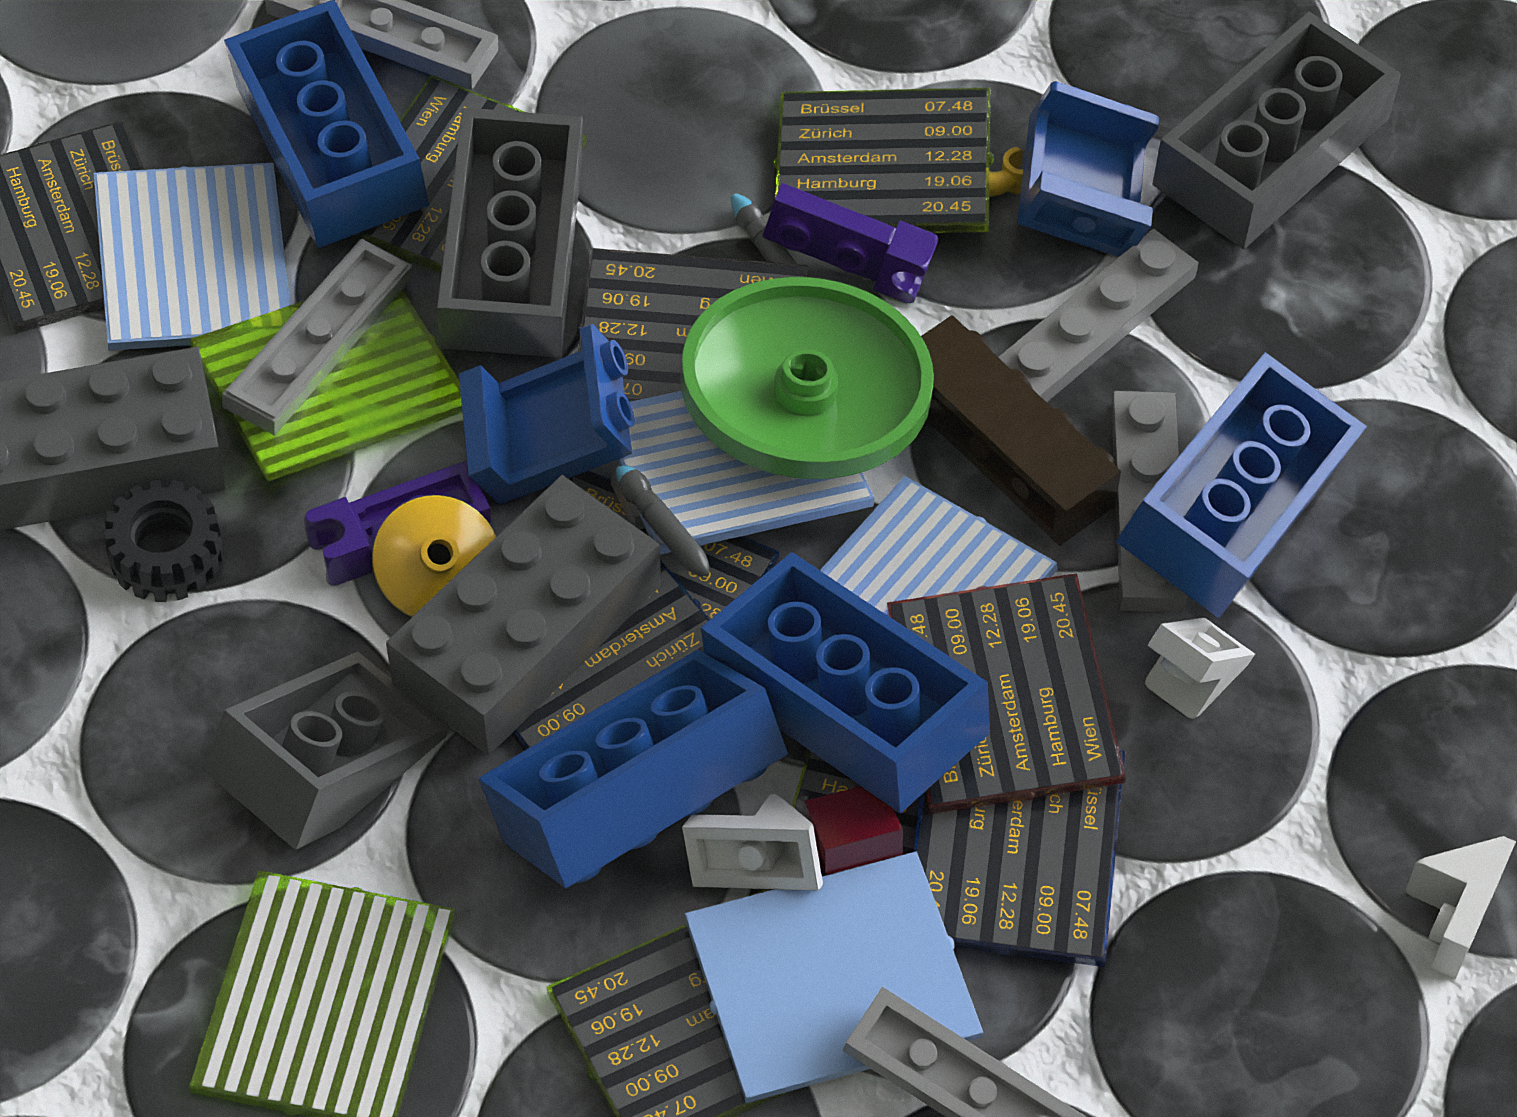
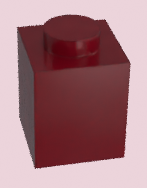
M859 786L804 801L805 817L813 823L822 876L903 855V829L894 809L863 787Z

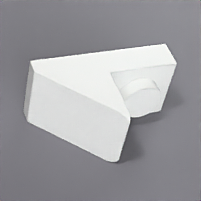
M1206 618L1163 623L1147 645L1161 656L1148 674L1145 685L1185 716L1194 719L1248 666L1255 654Z
M770 794L754 816L694 814L682 826L693 887L819 891L823 885L813 823L778 794Z
M1502 836L1425 857L1416 862L1406 887V893L1440 909L1428 937L1429 940L1440 944L1431 969L1451 978H1457L1516 841Z

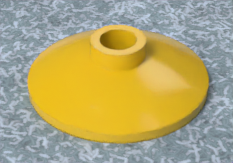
M439 495L423 496L410 500L399 506L386 518L376 535L372 551V566L376 582L384 596L393 606L404 614L413 617L496 538V535L483 515L463 501ZM433 544L446 546L450 551V561L442 565L433 563L428 557V547Z

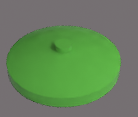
M785 277L763 280L733 290L719 298L693 324L685 341L681 366V390L685 405L695 424L709 440L728 455L754 468L772 474L801 479H830L855 475L878 467L896 457L909 446L922 429L928 415L934 381L933 364L924 340L916 328L898 310L884 300L857 287L811 277Z

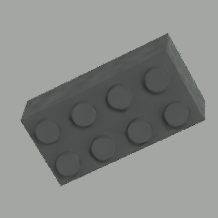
M1308 12L1161 138L1152 185L1244 250L1389 120L1401 73L1311 12Z
M462 107L437 305L439 348L562 357L582 166L583 117Z
M199 347L0 381V530L114 510L113 503L119 496L128 500L130 499L129 489L140 485L143 491L150 489V481L161 480L162 487H169L172 480L183 482L184 491L186 492L192 486L199 489L202 494L226 490Z
M561 475L386 642L392 684L489 756L661 586L660 544L568 478Z

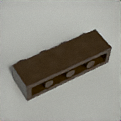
M951 315L921 336L929 351L934 372L933 391L926 420L1059 546L1115 507L1121 470L1118 469L1112 456L1103 448L1095 447L1078 432L1064 411L1051 407L1032 389L1030 382L1023 373L1017 369H1010L998 358L978 332L974 330L969 331Z

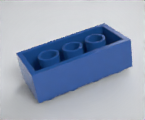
M335 0L327 1L224 39L236 87L317 248L429 206L420 158Z
M1265 352L1142 500L1116 540V543L1219 619L1337 469L1367 426Z
M793 552L701 627L705 654L765 688L780 730L898 813L903 812L990 734L987 681Z
M697 649L479 777L478 780L504 844L564 888H568L574 883H581L593 878L600 872L602 866L627 851L649 844L660 831L685 816L702 812L710 806L713 799L736 785L758 778L766 771L768 766L788 755L765 688Z

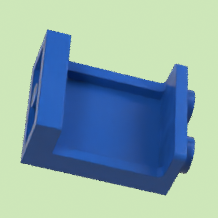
M1057 81L1051 82L1029 116L1017 224L1120 257L1133 245L1137 246L1152 224L1153 208L1140 204L1145 149L1158 130L1159 117Z
M593 324L580 328L582 351L504 382L498 383L481 365L459 373L468 476L499 505L548 487L561 475L571 478L632 454L629 428L634 426L635 418L632 406L625 395L623 376L628 374L627 360L620 345L615 340L608 341Z

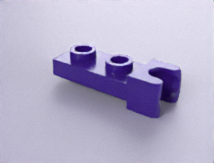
M784 183L781 184L775 197L762 236L765 239L781 244L787 249L801 252L834 265L845 272L854 273L875 281L874 291L904 303H913L915 301L938 243V237L932 232L900 220L895 228Z
M467 461L352 502H348L347 498L344 497L309 510L304 517L306 536L312 549L319 550L324 548L323 558L326 567L327 583L336 586L372 573L373 545L381 525L395 509L410 500L433 495L455 498L472 506L483 515L488 523H491V508L479 485L468 476Z

